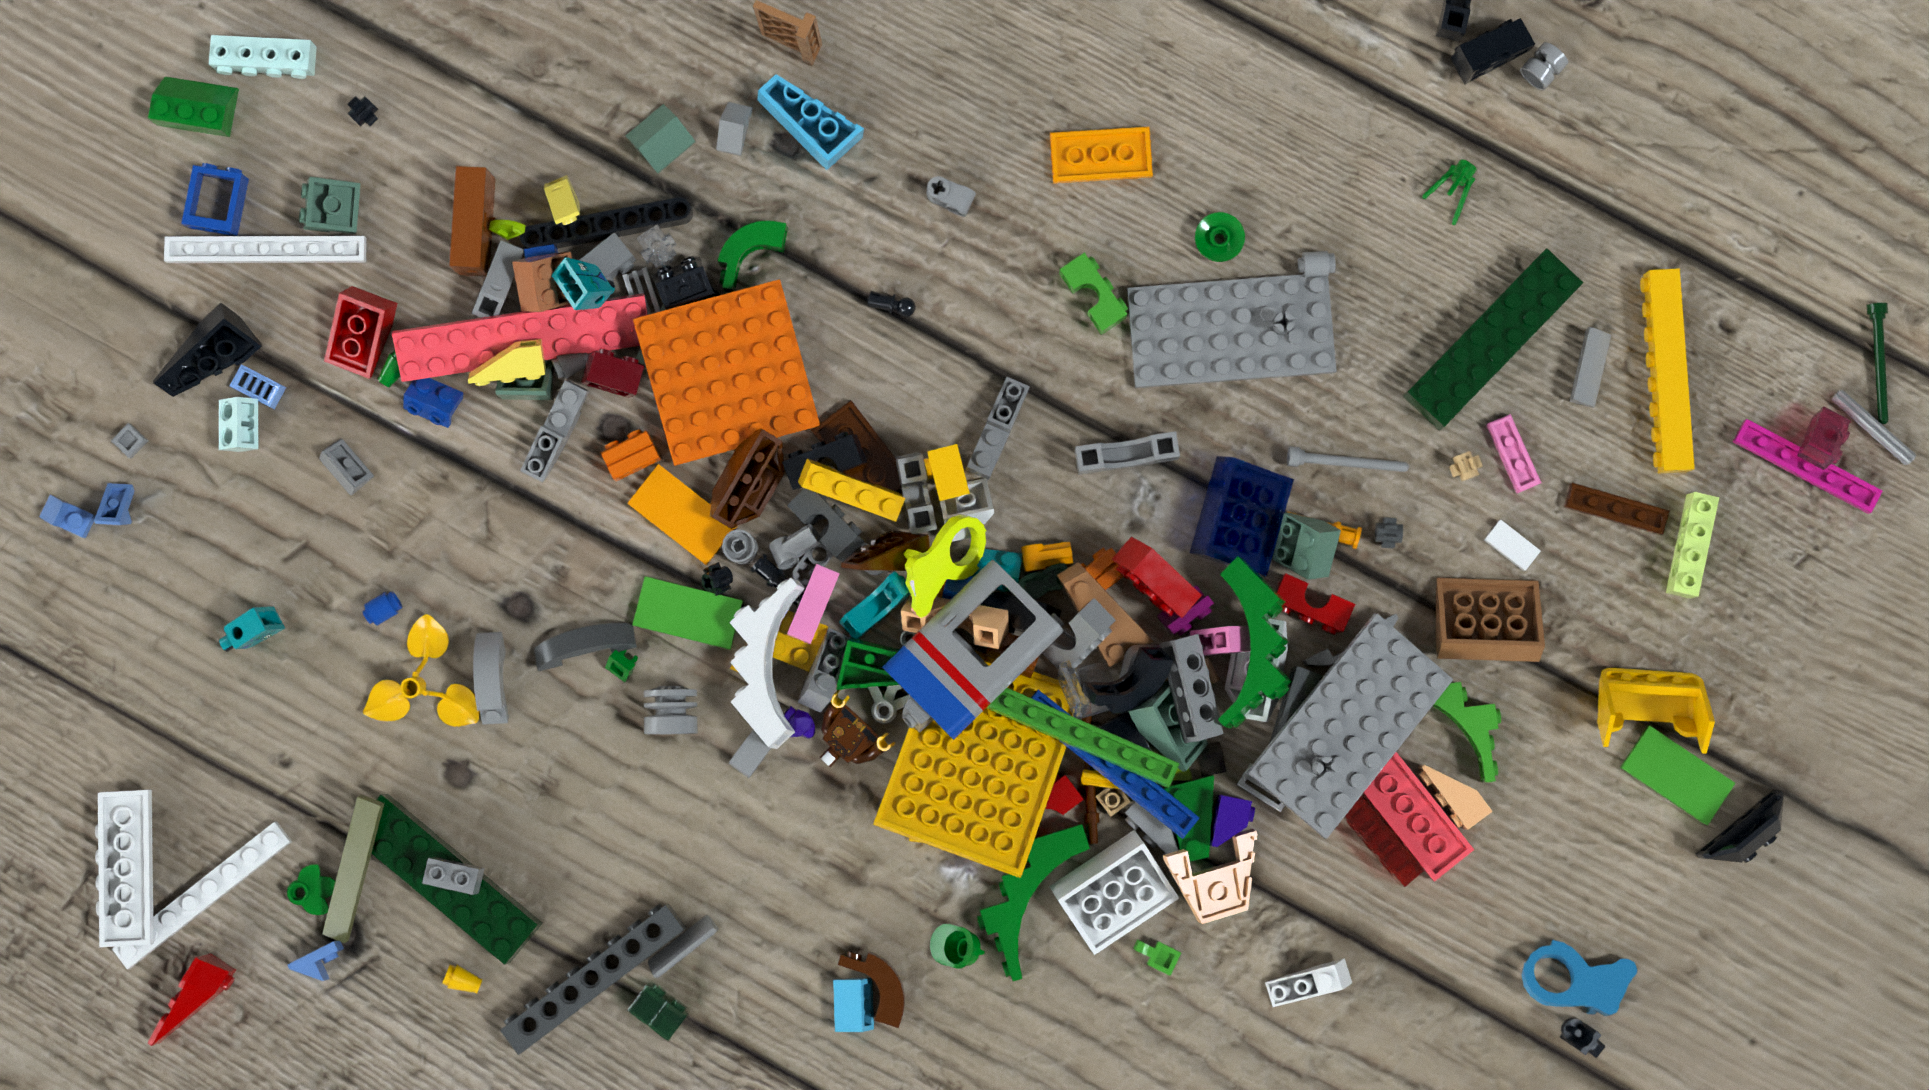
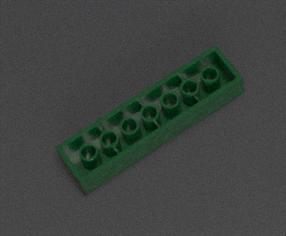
M1546 248L1403 397L1440 431L1584 282Z
M381 794L376 800L384 803L371 854L504 965L511 963L543 922L484 873L479 893L474 895L422 884L428 858L438 857L464 864H473L389 794Z

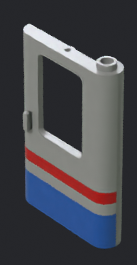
M992 559L882 668L954 740L1064 632L1062 629L1064 623L1056 614L1053 613L1050 616ZM1000 585H1004L1035 615L1036 620L990 666L984 667L953 636V631Z

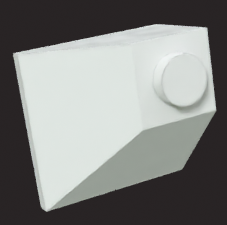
M986 478L967 482L970 494L940 501L944 524L951 517L960 514L977 518L983 525L994 514V508ZM963 528L956 533L952 542L971 538L969 528Z

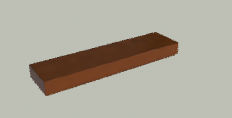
M1570 483L1563 507L1657 535L1664 534L1670 510L1575 483Z

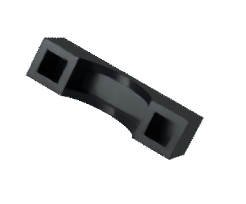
M1444 0L1436 33L1437 37L1458 42L1462 40L1466 33L1470 16L1471 0Z

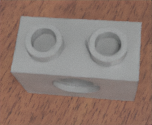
M431 857L427 860L422 884L471 895L478 894L485 868Z

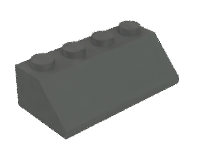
M1298 666L1291 668L1289 679L1292 682L1288 685L1289 690L1282 698L1270 742L1323 678L1322 675Z

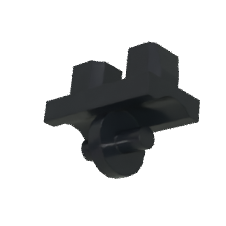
M1576 1017L1566 1019L1561 1026L1562 1034L1560 1036L1563 1041L1584 1055L1589 1052L1595 1058L1604 1050L1605 1045L1598 1040L1602 1036L1598 1031Z

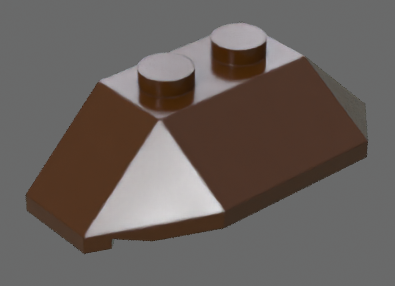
M760 428L738 445L712 490L710 517L731 529L760 517L785 474L782 463L784 461L783 444L780 439Z

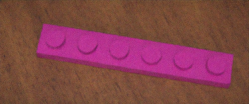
M1748 419L1743 421L1733 440V443L1867 514L1872 513L1883 492L1881 489Z

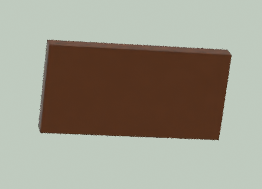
M852 400L821 422L818 427L811 430L819 442L825 441L826 444L834 442V436L844 432H848L849 435L857 434L868 463L843 473L855 479L880 485L896 492L901 489L895 456Z

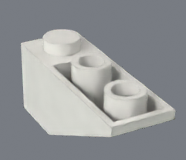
M1344 958L1265 982L1272 1006L1276 1007L1343 990L1352 984V980Z

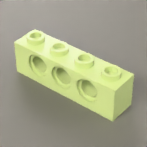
M1698 492L1686 495L1666 593L1690 599L1699 597L1719 497Z

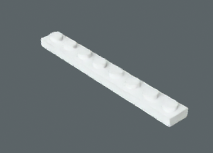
M365 236L165 237L164 262L366 263L367 238Z
M273 822L153 916L154 944L115 946L112 950L126 969H131L292 842L278 822Z

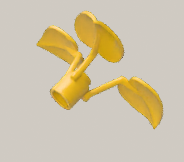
M425 614L420 617L412 626L407 638V647L413 657H423L416 671L412 673V677L403 680L401 685L389 679L375 684L363 710L364 715L380 721H396L403 718L410 710V702L407 698L429 695L443 698L437 705V712L439 718L445 724L460 727L475 724L479 721L480 710L477 711L475 694L472 690L462 684H452L447 688L446 694L426 690L425 680L419 676V673L428 662V657H441L449 645V637L446 630L431 615Z

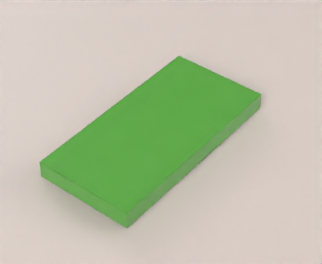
M645 576L632 625L731 650L736 630L730 622L735 618L734 614L742 608L743 600L723 595L715 596L711 592Z
M1650 725L1645 728L1620 766L1622 770L1704 825L1710 823L1735 785V782Z

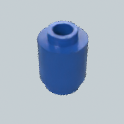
M393 591L389 593L384 592L365 603V610L362 612L369 624L374 622L378 626L397 615L403 606Z

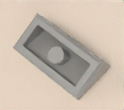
M342 438L321 452L320 461L350 495L356 493L374 477Z

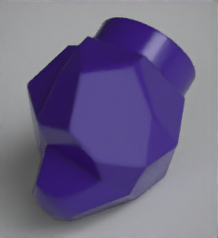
M790 706L784 713L785 718L795 731L790 737L812 738L815 735V725L808 712L796 710Z

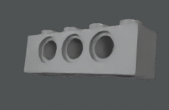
M1195 634L1159 643L1160 648L1173 660L1168 680L1184 743L1201 741L1224 734L1222 724L1218 720L1220 717L1215 702V694L1212 690L1209 670L1206 666L1199 635Z

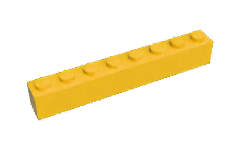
M1680 268L1649 270L1643 274L1640 288L1641 292L1645 293L1642 314L1647 320V327L1644 329V340L1648 342L1649 352L1646 353V365L1650 367L1651 377L1648 378L1647 385L1648 391L1652 392L1649 412L1650 416L1654 417L1651 438L1652 442L1656 443L1653 464L1655 468L1657 467L1658 474L1689 472L1694 470L1695 466Z

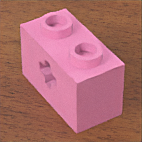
M1226 626L1190 631V636L1199 635L1204 656L1251 651L1248 626Z

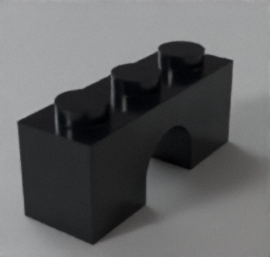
M844 432L834 436L835 441L829 444L821 441L811 445L812 450L806 453L798 450L788 454L789 459L782 463L792 489L798 490L803 488L798 483L807 459L820 463L822 459L829 457L836 463L839 472H845L868 463L857 434L849 435L848 432Z

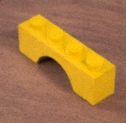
M810 459L806 460L798 483L803 488L895 522L905 501V497L899 492L855 479Z

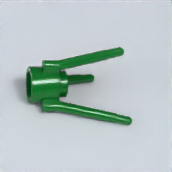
M1459 160L1456 166L1451 165L1449 170L1422 195V198L1426 199L1451 175V180L1454 183L1447 192L1448 196L1453 194L1458 185L1464 186L1466 184L1451 222L1452 225H1456L1470 187L1475 181L1473 175L1477 171L1476 167L1466 160Z

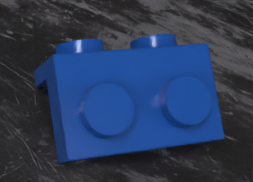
M431 378L413 380L404 393L403 408L413 415H419L436 425L449 428L452 415L463 399V392Z

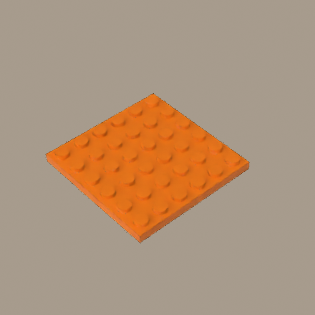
M780 279L633 319L674 466L734 450L760 428L778 438L820 425Z

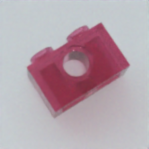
M1823 406L1812 417L1797 456L1822 470H1825L1831 463L1836 464L1843 453L1840 450L1841 445L1846 442L1850 435V432L1847 430L1851 420Z

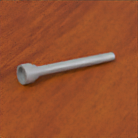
M1289 446L1287 453V466L1298 467L1304 463L1399 472H1406L1409 469V465L1406 462L1305 453V450H1300V447Z

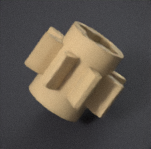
M1471 451L1453 457L1454 464L1449 466L1453 478L1460 476L1462 482L1478 476V468H1481L1483 465L1479 455L1472 457Z

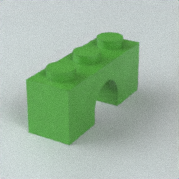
M1084 252L1059 270V275L1072 294L1083 288H1090L1097 293L1099 301L1088 310L1087 315L1102 335L1126 319L1127 313L1125 311L1128 308L1120 297L1116 299L1112 293L1114 288L1106 276L1102 278L1097 270L1100 268L1092 256L1088 258Z

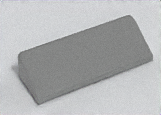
M1593 327L1586 329L1569 402L1592 408L1595 407L1611 334Z
M704 916L648 961L654 978H659L719 931V928L710 916Z

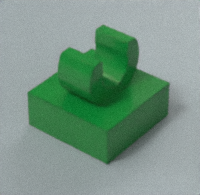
M615 650L609 656L605 668L625 683L631 676L638 657L635 655L633 659L629 660L624 656L627 650L620 652Z

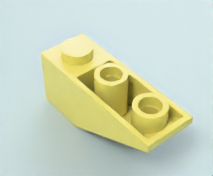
M566 175L544 184V190L555 223L559 224L562 222L563 225H567L576 221V216L580 215V205L568 176Z
M542 339L513 343L471 371L468 377V384L475 383L476 386H483L489 384L490 381L500 380L502 383H509L515 381V378L526 377L527 380L539 379L541 375H545L546 370Z

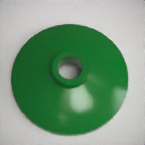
M1216 212L1209 214L1200 221L1196 228V247L1208 260L1214 262L1229 261L1235 258L1244 246V228L1237 218L1228 213ZM1221 235L1224 241L1217 243L1214 237Z

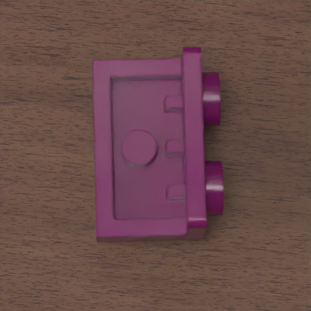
M1194 586V588L1202 596L1183 618L1176 614L1169 616L1164 611L1157 615V618L1171 636L1175 633L1181 636L1192 627L1189 622L1196 617L1201 620L1212 612L1209 607L1214 602L1208 595L1205 597L1198 586Z

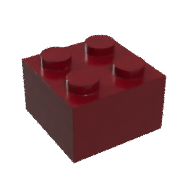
M599 349V351L588 355L580 384L630 398L637 394L644 366L638 364V359L628 356L616 358L614 357V352Z

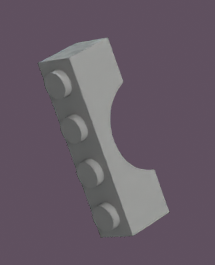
M1176 431L1150 435L1125 442L1096 443L1075 447L1078 475L1174 461L1180 457Z
M1093 598L1069 622L1073 632L1065 628L1064 632L1042 654L1062 674L1069 667L1074 670L1112 632L1109 627L1116 620Z

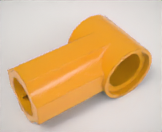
M1070 542L1049 545L1032 544L1021 547L1024 572L1040 571L1047 569V567L1073 563Z

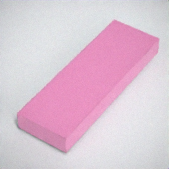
M1511 414L1486 424L1516 493L1518 494L1541 484Z
M816 564L788 630V636L811 644L840 573Z

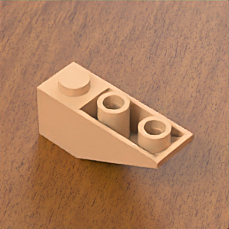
M1426 765L1418 766L1421 771L1418 774L1427 787L1431 785L1436 791L1435 799L1442 807L1447 806L1452 813L1449 817L1457 828L1462 827L1468 830L1493 812L1477 790Z

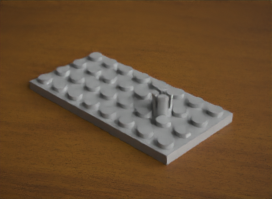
M1304 274L1127 288L1135 388L1336 373L1328 276L1304 277Z
M1374 613L1247 773L1321 837L1327 839L1453 679L1378 613Z

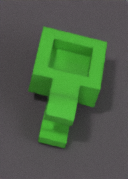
M1137 939L1133 947L1134 950L1149 957L1147 965L1171 976L1181 955L1180 951L1159 941L1152 947Z

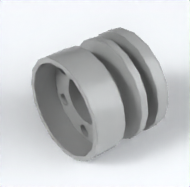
M659 686L651 690H645L644 697L655 698V703H644V708L655 710V715L644 717V734L698 733L697 716L686 714V709L697 707V702H686V697L697 696V690L683 686Z

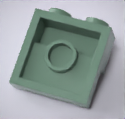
M309 177L307 183H302L301 198L306 199L305 208H300L299 223H304L303 229L328 233L329 231L356 234L361 183Z

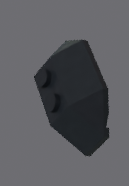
M1781 790L1769 792L1700 849L1696 856L1703 859L1740 863L1751 861L1757 855L1756 850L1763 845L1766 847L1777 839L1776 834L1781 831L1784 793Z

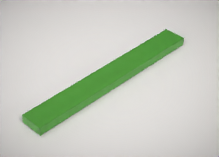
M1006 688L987 707L991 711L1167 788L1170 787L1180 764L1009 688Z

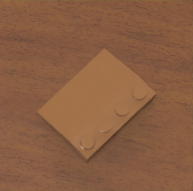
M1437 578L1435 627L1437 659L1539 662L1545 648L1538 581Z

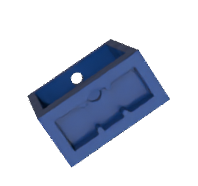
M202 163V167L193 165L181 224L189 229L238 236L249 179L242 174V170L227 167L225 171L219 170L217 166L208 163ZM203 176L234 181L226 221L195 216Z

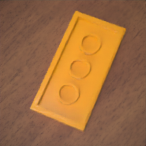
M1150 127L1050 133L1053 184L1153 177Z
M659 464L627 503L706 566L721 549L725 536L737 528L731 529L710 517L711 505Z

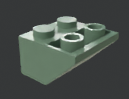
M1284 513L1273 560L1307 580L1329 577L1341 530L1323 520Z

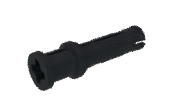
M763 554L750 569L752 573L756 572L766 581V585L771 588L775 587L777 589L782 581L788 579L784 575V570L774 566L767 559L766 554ZM804 592L793 602L796 607L799 606Z

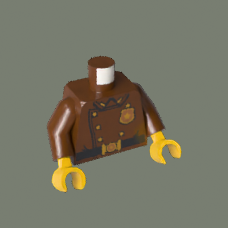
M840 690L833 694L831 703L824 713L821 727L822 734L824 735L822 739L829 745V748L820 758L829 767H832L840 757L847 763L853 762L855 764L873 761L895 745V741L891 744L886 743L885 737L889 733H885L880 737L853 710L845 705L850 698L848 695L844 700H841L838 697Z

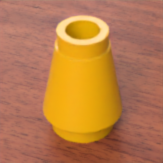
M457 964L456 966L449 965L442 984L447 985L448 989L477 994L483 979L478 978V976Z

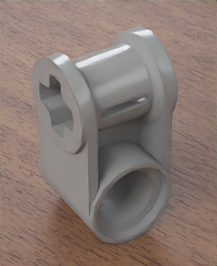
M939 176L930 179L926 191L930 202L962 217H966L976 195L972 189ZM938 186L942 187V192H939L938 195L934 194V189Z

